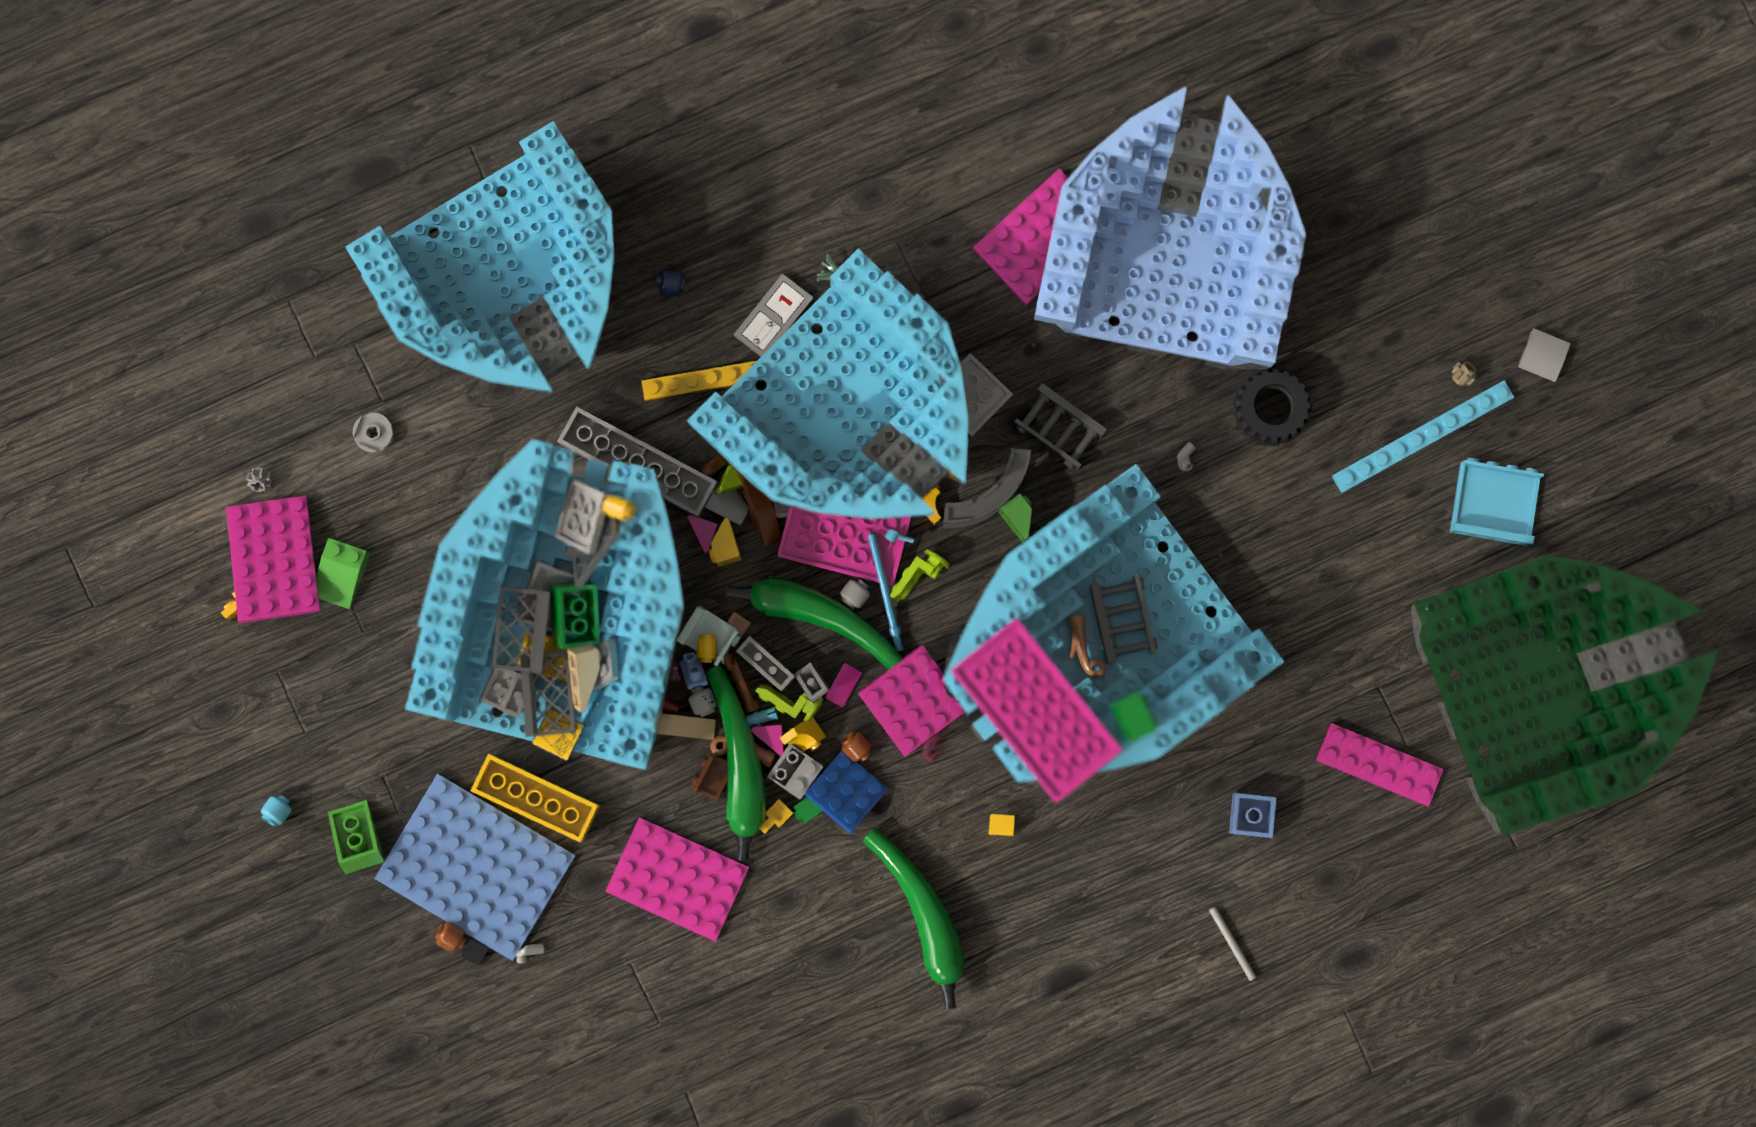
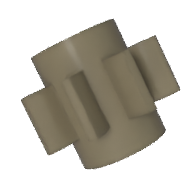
M1466 361L1463 364L1458 362L1451 371L1453 373L1452 379L1460 386H1463L1465 383L1470 386L1476 380V368L1470 362Z

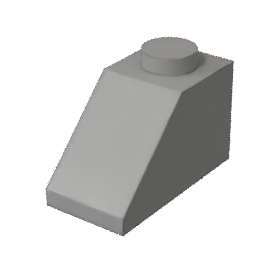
M811 663L794 674L812 703L829 691V687L823 677Z

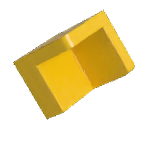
M990 815L988 834L1013 836L1014 816Z

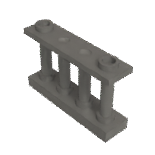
M1042 383L1036 392L1039 394V399L1022 422L1016 418L1014 421L1015 429L1022 435L1028 434L1063 459V464L1071 470L1074 468L1078 470L1082 465L1077 462L1092 439L1097 436L1101 438L1107 429ZM1050 402L1055 406V411L1039 433H1037L1028 426L1044 404ZM1067 414L1071 417V422L1054 445L1045 437L1059 417ZM1082 425L1087 428V434L1073 454L1069 456L1061 448L1077 426L1080 427Z
M1139 574L1132 576L1133 582L1106 588L1100 587L1099 582L1089 585L1106 664L1117 662L1116 658L1119 655L1149 649V654L1153 655L1156 654V649H1158L1157 639L1152 636L1142 590H1145L1143 578H1139ZM1135 590L1137 602L1109 608L1104 606L1103 598L1107 595ZM1140 609L1141 622L1113 628L1108 625L1107 618H1110L1111 615ZM1144 629L1147 641L1121 647L1113 646L1111 638H1114V635Z

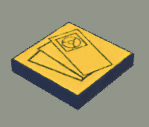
M550 708L545 716L555 722L562 713ZM564 715L556 723L562 730L571 729L570 720ZM543 718L538 731H547L552 724ZM574 719L575 733L535 736L531 744L569 762L586 724Z

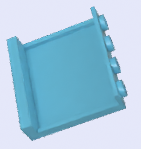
M1467 458V460L1460 463L1450 533L1524 546L1532 545L1534 543L1532 530L1540 478L1544 477V474L1538 473L1537 469L1526 468L1525 471L1519 470L1518 466L1515 465L1502 467L1497 462L1488 461L1485 464L1479 463V459Z

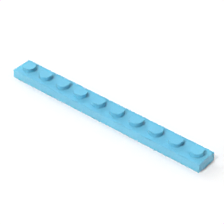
M1504 380L1332 475V478L1340 492L1343 493L1513 399L1514 396Z

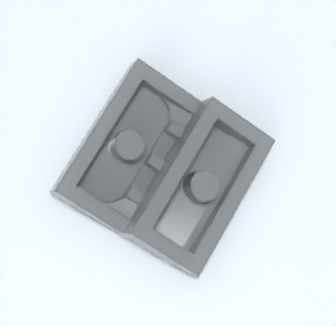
M1533 328L1518 367L1555 382L1566 358L1570 343Z
M493 668L479 701L519 718L523 709L521 674L513 670Z

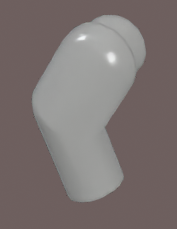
M1190 442L1177 455L1179 468L1187 472L1193 467L1189 456L1196 449Z
M543 944L527 945L517 951L515 955L517 963H526L528 961L527 955L543 954Z

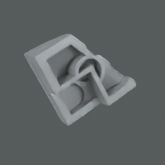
M714 490L705 506L706 509L723 518H729L730 522L742 527L750 509L737 490L716 495Z

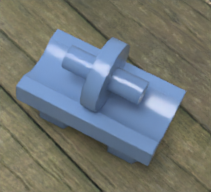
M694 652L684 654V660L679 661L688 690L693 687L698 688L700 685H708L700 659L696 658Z

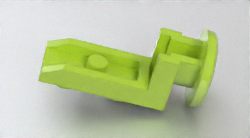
M926 549L924 553L929 556L927 561L925 562L916 556L910 567L904 570L903 577L899 583L893 586L890 597L897 603L906 599L923 572L936 580L943 567L949 569L950 564L936 552Z
M760 685L756 689V692L759 693L758 696L762 700L775 704V708L781 713L786 712L793 718H796L801 711L807 714L804 721L811 720L823 702V698L819 697L817 701L815 700L812 703L804 692L797 702L794 703L771 686Z

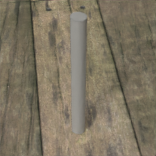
M1216 906L1209 909L1249 981L1255 979L1254 971Z

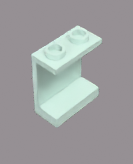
M698 606L676 641L697 650L699 634H714L715 640H717L716 659H712V661L715 662L714 665L719 666L721 663L724 664V654L728 653L731 646L735 647L741 637L738 636L740 633L738 629L703 607Z

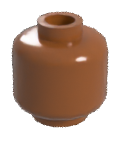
M850 732L841 742L843 744L842 751L853 762L865 761L871 754L869 752L871 743L860 732Z
M451 922L440 924L434 935L436 945L449 952H453L457 948L461 949L466 940L463 937L464 929Z

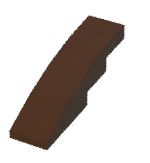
M737 471L744 487L742 492L750 507L748 513L763 546L765 547L781 540L782 537L771 499Z

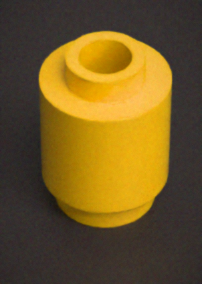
M608 496L603 504V510L607 515L623 521L633 518L636 512L633 501L618 496Z
M699 634L696 658H700V662L712 663V659H716L717 652L715 635Z

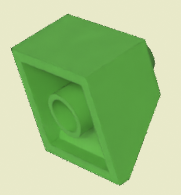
M1019 493L1000 508L999 514L1020 541L1024 543L1029 537L1032 503L1026 495L1022 497Z

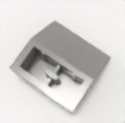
M789 744L767 777L801 800L823 769V766L792 744Z

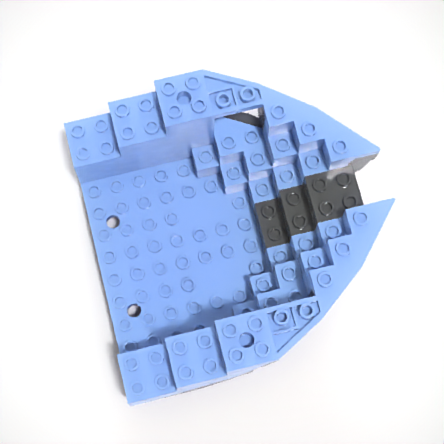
M1184 87L1131 117L1098 145L1063 184L1046 256L1034 322L1039 326L1072 339L1088 342L1091 337L1128 345L1127 350L1166 357L1168 353L1201 359L1205 360V365L1222 369H1268L1273 366L1276 360L1282 323L1287 318L1293 281L1299 271L1305 231L1291 189L1268 145L1230 96L1227 95L1218 121L1182 114L1187 87ZM1112 316L1117 317L1120 321L1119 325L1111 326L1109 318ZM1189 332L1196 333L1198 336L1197 341L1190 342L1187 339V334Z

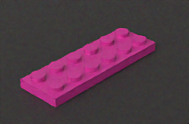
M1332 723L1329 724L1316 757V761L1427 807L1430 805L1443 772L1442 768Z

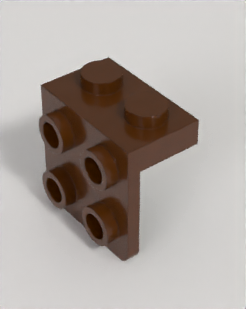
M710 754L709 757L706 756L701 764L703 770L700 775L696 774L691 785L694 786L693 791L718 802L728 782L727 761Z

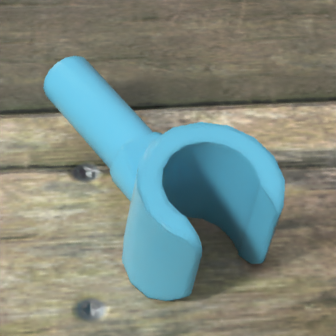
M893 529L888 530L885 538L893 543L897 538L910 543L914 542V538L899 534Z

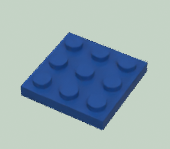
M841 751L804 795L851 834L888 788L860 764L851 761Z

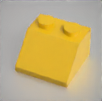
M729 518L723 520L711 542L712 549H709L711 560L713 563H717L718 567L741 560Z

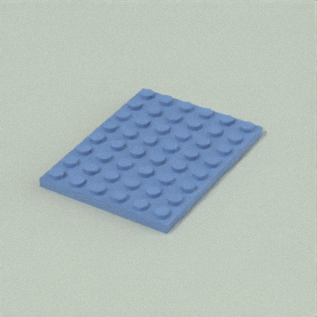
M437 774L374 879L444 921L463 928L466 934L514 961L516 952L523 946L576 855L440 774Z

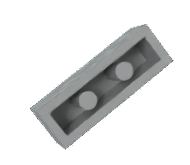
M750 636L736 651L781 692L795 678L791 672Z

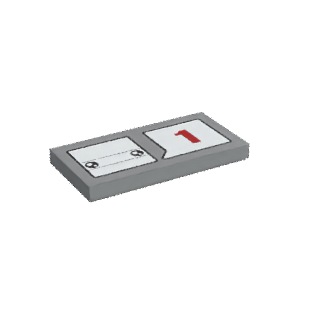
M782 274L734 333V337L762 357L795 323L811 303L813 297Z

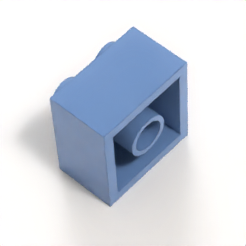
M1233 793L1229 834L1273 838L1276 797Z

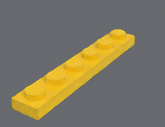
M757 361L642 380L645 401L731 387Z

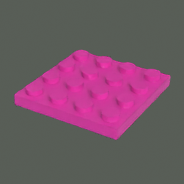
M923 645L919 646L858 692L861 699L904 757L966 712L957 699L947 695L943 681L945 675Z

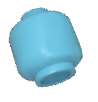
M281 795L278 798L275 796L269 797L261 809L262 819L272 826H276V824L282 825L292 811L288 805L290 801Z

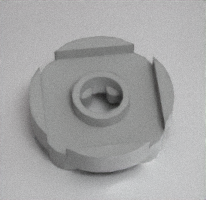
M368 413L363 417L361 416L354 424L353 437L355 442L366 452H383L393 440V425L385 416L379 413ZM377 428L378 435L370 438L371 435L368 431Z

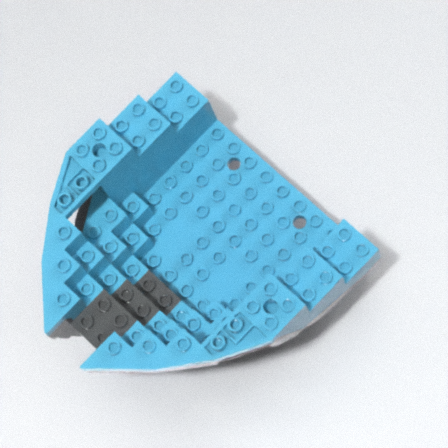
M554 121L519 141L525 155L393 235L388 236L379 226L345 246L362 273L363 280L378 302L379 309L399 341L442 365L488 382L553 393L548 380L577 362L583 360L588 370H591L609 310L614 266L612 211L573 150L570 149ZM506 188V196H497L498 189ZM432 229L439 230L437 238L429 237V232Z
M858 248L830 276L831 287L722 397L715 392L687 421L733 468L773 501L821 514L865 519L933 515L935 512L923 499L945 477L964 484L966 479L968 414L960 363L947 322L919 295L914 297L888 271L883 273ZM816 324L821 325L823 328L822 333L818 335L811 331L812 327ZM758 381H765L767 387L765 390L759 391L755 387Z

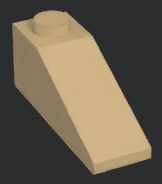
M591 644L567 649L573 706L581 713L586 710L600 670L601 653Z
M661 714L657 734L713 740L716 720Z

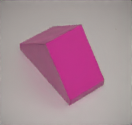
M693 515L687 516L705 554H708L709 549H711V542L717 533L718 524Z
M782 725L753 727L751 729L756 736L782 756L784 753V745L780 739L783 736Z

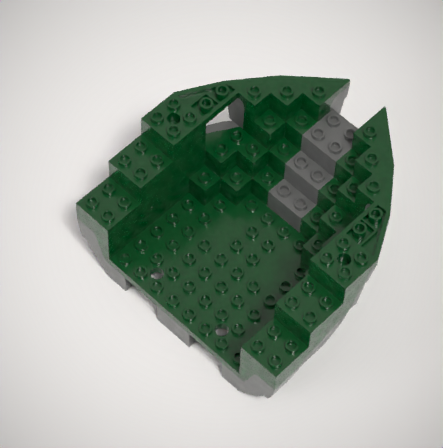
M1553 556L1538 558L1412 605V623L1417 650L1422 663H1429L1442 701L1438 702L1451 739L1458 740L1471 775L1466 777L1472 795L1492 825V828L1498 834L1509 835L1545 821L1563 818L1590 807H1600L1636 794L1642 789L1669 757L1696 713L1718 654L1715 651L1689 658L1675 621L1702 612L1701 609L1645 579L1595 563ZM1453 669L1460 672V678L1457 681L1450 677ZM1483 745L1489 749V754L1486 757H1482L1479 753V749Z

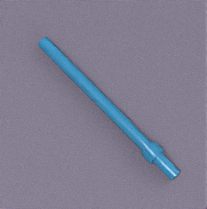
M869 534L868 539L890 628H888L889 633L893 637L895 649L901 651L904 650L900 636L902 632L897 624L876 534Z

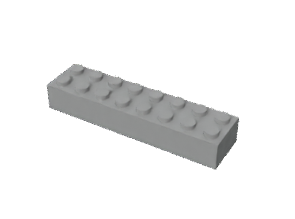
M577 406L557 441L561 446L573 450L576 454L586 459L607 463L611 468L613 462L618 461L653 469L662 499L698 518L703 514L705 506L718 484L714 479Z

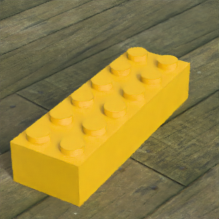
M488 754L471 789L472 792L578 842L584 841L600 808V805L491 754Z

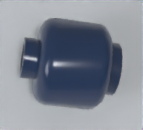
M664 269L661 275H657L656 287H659L661 294L678 296L680 292H683L685 276H682L681 271Z

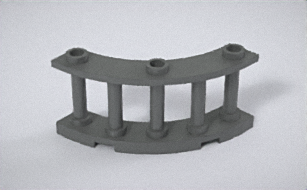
M1011 448L1007 466L1001 478L983 495L964 502L945 503L943 528L953 529L975 525L999 512L1000 508L1012 499L1020 487L1028 468L1031 450Z

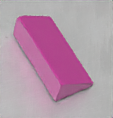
M844 663L825 698L843 708L862 672Z

